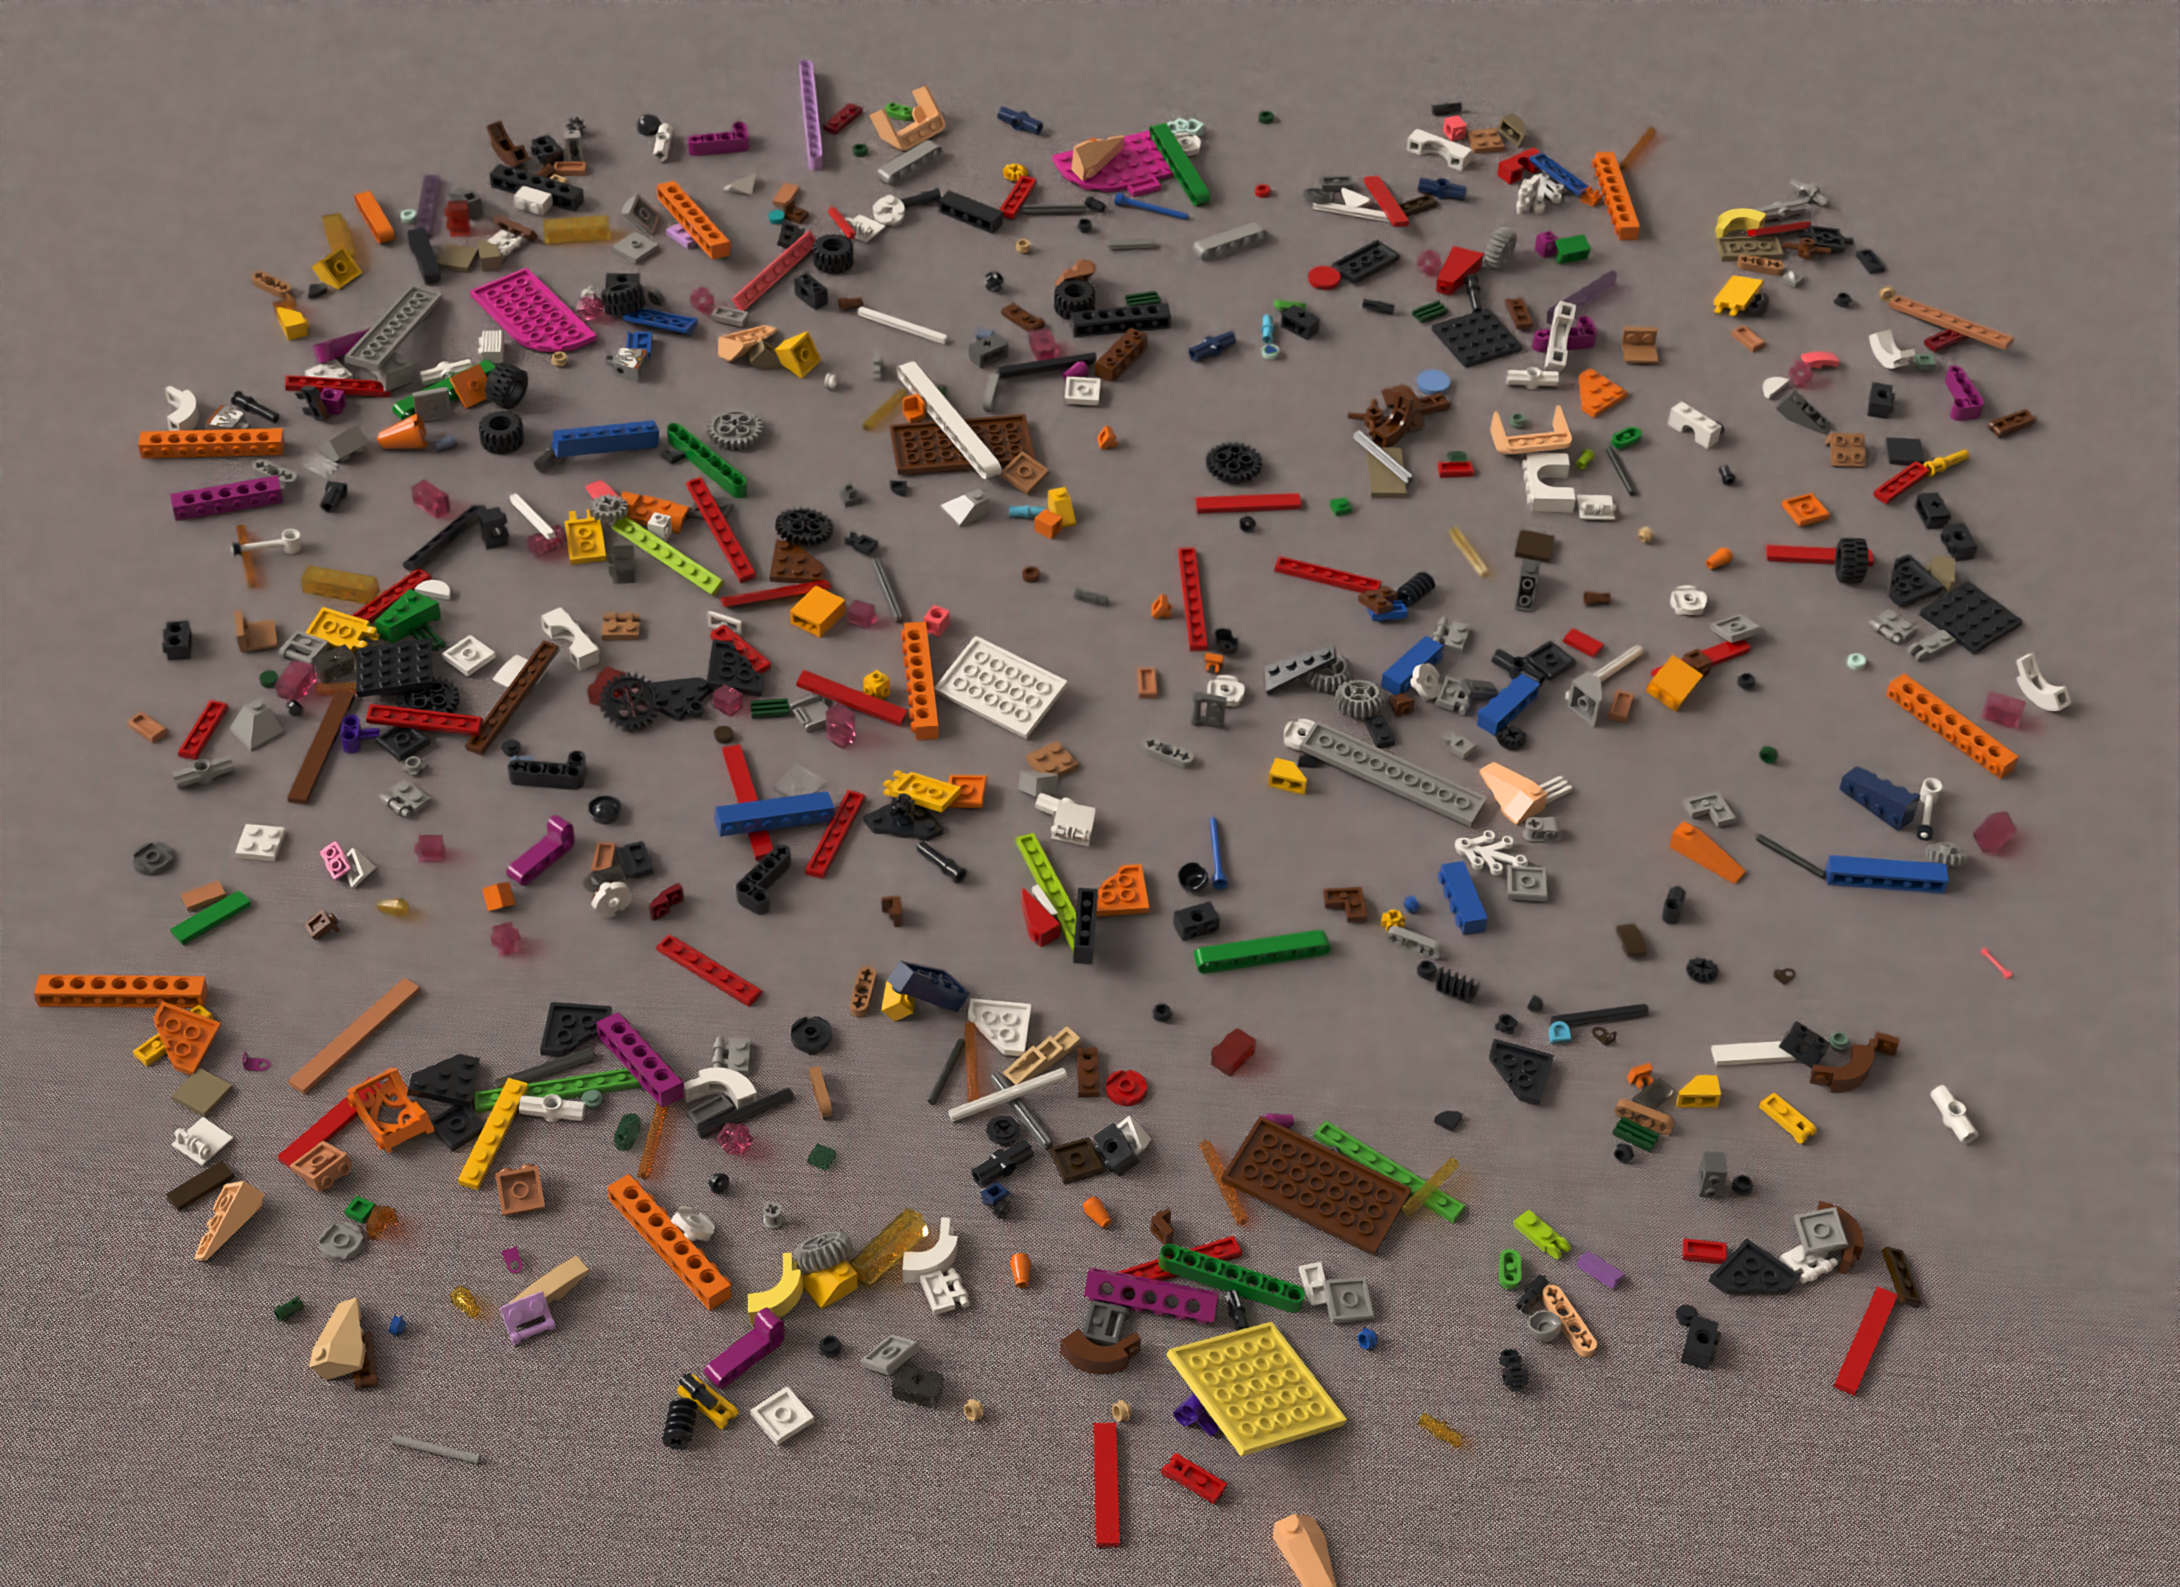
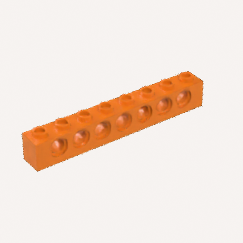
M1596 152L1595 158L1592 159V168H1595V177H1598L1599 187L1601 186V194L1605 198L1604 202L1608 207V215L1611 216V224L1614 225V233L1617 234L1619 240H1638L1640 225L1615 153Z
M675 181L657 184V199L712 260L730 255V240L723 235V232L712 223L709 217L703 213L702 209L682 190L681 186Z
M283 428L141 431L138 447L141 458L283 455L285 438Z
M926 622L904 623V630L901 631V641H905V643H902L903 654H906L904 656V667H908V669H905V679L909 680V682H906L907 693H911V695H908V706H912V708H909L910 720H914L911 722V733H915L916 740L938 739V719Z
M1903 673L1889 683L1886 693L1887 697L1997 778L2001 779L2015 770L2019 758L2018 755L1908 675Z
M48 974L38 976L34 996L38 1007L159 1008L163 1001L180 1008H194L199 1004L203 1007L205 1006L208 987L205 976Z
M627 1174L607 1187L611 1203L709 1311L731 1298L732 1285L730 1280L726 1276L723 1277L719 1273L717 1266L706 1259L702 1249H697L693 1241L684 1236L680 1227L671 1222L666 1210L655 1203L653 1196L643 1190L641 1183L637 1179L634 1180Z

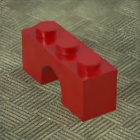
M1533 147L1499 162L1497 176L1510 185L1521 180L1522 170H1527L1532 174L1541 171L1531 164L1529 160L1530 156L1540 153V151Z

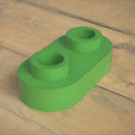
M895 102L885 106V111L889 117L902 121L914 119L912 115L913 109L908 106L899 105Z
M1274 300V306L1277 307L1276 310L1286 311V308H1290L1292 305H1296L1304 310L1307 307V303Z
M1505 1249L1500 1253L1499 1283L1505 1289H1516L1521 1281V1255L1514 1249Z

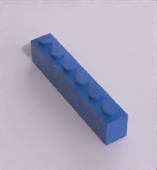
M655 420L553 430L552 448L557 458L658 447L659 429Z
M828 791L716 806L714 821L720 837L829 822L834 815V805Z
M1829 855L1826 864L1827 885L1944 894L1949 882L1947 866L1944 863Z

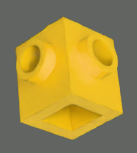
M876 669L863 678L864 693L883 700L890 695V678Z

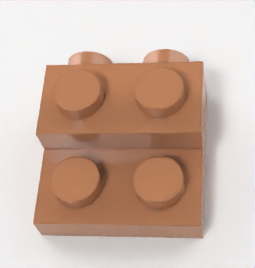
M1086 259L1077 261L1072 269L1063 271L1055 285L1057 286L1063 281L1066 282V280L1073 279L1088 282L1095 273V263L1092 260L1086 261Z
M325 1141L319 1143L290 1165V1169L294 1174L305 1179L307 1186L318 1192L330 1188L336 1179L347 1175L353 1167L347 1153Z
M526 1164L521 1166V1169L515 1170L504 1168L499 1170V1173H495L502 1217L545 1209L538 1165Z

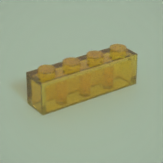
M340 212L322 215V226L330 252L332 253L343 245L354 260L357 254L355 246L353 247L349 228H347L346 219H342Z
M608 215L543 219L545 244L611 240Z
M311 565L307 566L300 579L303 593L368 604L374 600L380 591L378 577Z
M906 1208L848 1262L857 1272L858 1283L871 1289L904 1257V1252L911 1251L929 1233L922 1214Z

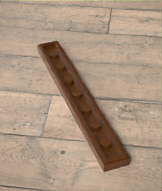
M544 640L541 642L484 719L480 735L472 736L465 745L467 751L483 756L560 651L558 645Z
M336 690L287 796L288 802L307 805L341 730L342 720L347 716L352 706L355 693Z

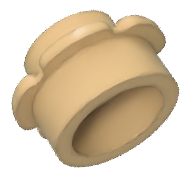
M1020 239L1015 245L1016 250L1022 254L1027 253L1031 249L1030 242L1027 239Z
M1886 286L1880 290V299L1885 302L1892 301L1896 294L1895 290L1890 286Z
M556 352L553 354L551 361L553 365L563 367L568 362V358L565 353Z
M1644 527L1638 530L1640 541L1651 543V540L1654 538L1651 529Z
M970 1399L964 1405V1413L970 1421L980 1420L983 1417L984 1406L980 1401Z
M1119 1400L1118 1403L1113 1405L1112 1413L1115 1420L1118 1422L1129 1421L1132 1415V1408L1129 1403Z

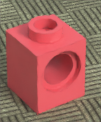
M1459 115L1445 118L1443 132L1451 141L1465 138L1467 125Z
M933 605L923 618V622H926L927 633L940 637L950 624V611Z

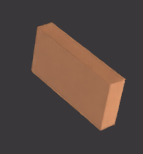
M555 162V174L559 176H586L587 163Z
M784 183L774 197L773 205L783 207L791 198H795L799 191V186Z
M1745 325L1731 331V335L1752 353L1764 348L1766 345L1765 341Z
M1137 668L1139 698H1157L1155 668Z
M1616 690L1608 719L1626 723L1635 694Z
M142 711L127 721L131 729L152 744L168 734L165 727Z
M597 842L591 875L611 877L616 855V843Z
M219 880L180 894L188 912L226 898V893Z

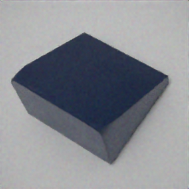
M996 1182L980 1192L982 1202L984 1204H995L1008 1196L1010 1191Z

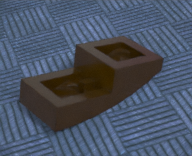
M1635 923L1616 925V934L1622 941V950L1627 957L1647 955L1644 940Z

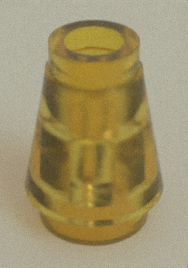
M404 898L380 899L377 909L378 911L401 918L408 914L409 903Z
M460 1285L450 1293L451 1303L470 1318L477 1316L481 1311L468 1287Z

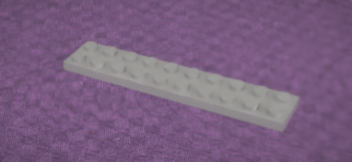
M411 284L345 355V362L354 366L365 367L368 370L378 371L441 301L442 293Z
M1319 721L1315 722L1299 747V750L1469 827H1471L1487 800V797Z

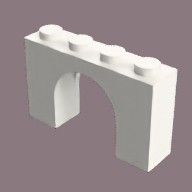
M1526 453V459L1522 461V470H1525L1524 481H1527L1525 490L1526 493H1529L1527 495V504H1530L1531 511L1573 512L1575 503L1574 488L1550 487L1540 482V479L1567 478L1570 466L1568 453Z

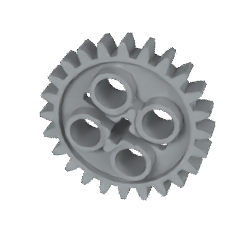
M732 408L729 411L723 409V413L717 412V416L712 415V419H709L707 434L709 440H713V444L718 443V447L724 445L725 449L731 447L734 450L735 447H738L741 450V446L748 448L747 444L753 446L754 442H759L758 438H762L763 422L761 417H757V413L752 414L751 410L746 412L745 408L742 411H739V408H736L734 411Z

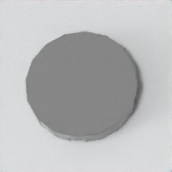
M341 1222V1224H332L323 1230L319 1237V1248L322 1255L328 1260L344 1262L353 1259L360 1253L363 1248L364 1239L360 1228L355 1224Z

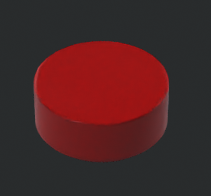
M1260 184L1255 187V195L1257 197L1267 198L1270 196L1271 188L1268 185Z

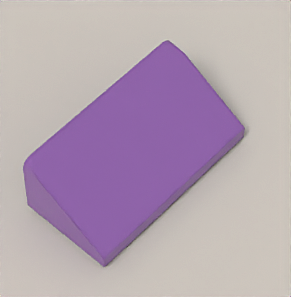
M1590 1251L1581 1255L1578 1259V1268L1611 1289H1614L1625 1276V1273Z

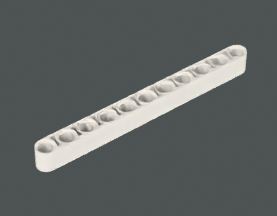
M914 361L898 366L897 374L900 380L913 395L917 393L926 404V411L983 479H988L1001 474V466L998 460Z

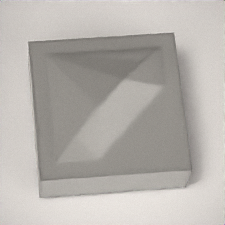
M1790 269L1782 276L1781 281L1795 288L1803 281L1804 276Z

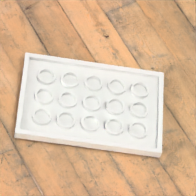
M975 635L934 687V693L1027 739L1068 686V682Z

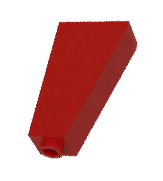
M1453 246L1437 278L1436 292L1447 295L1455 293L1464 284V278L1467 275L1475 274L1481 269L1484 253Z

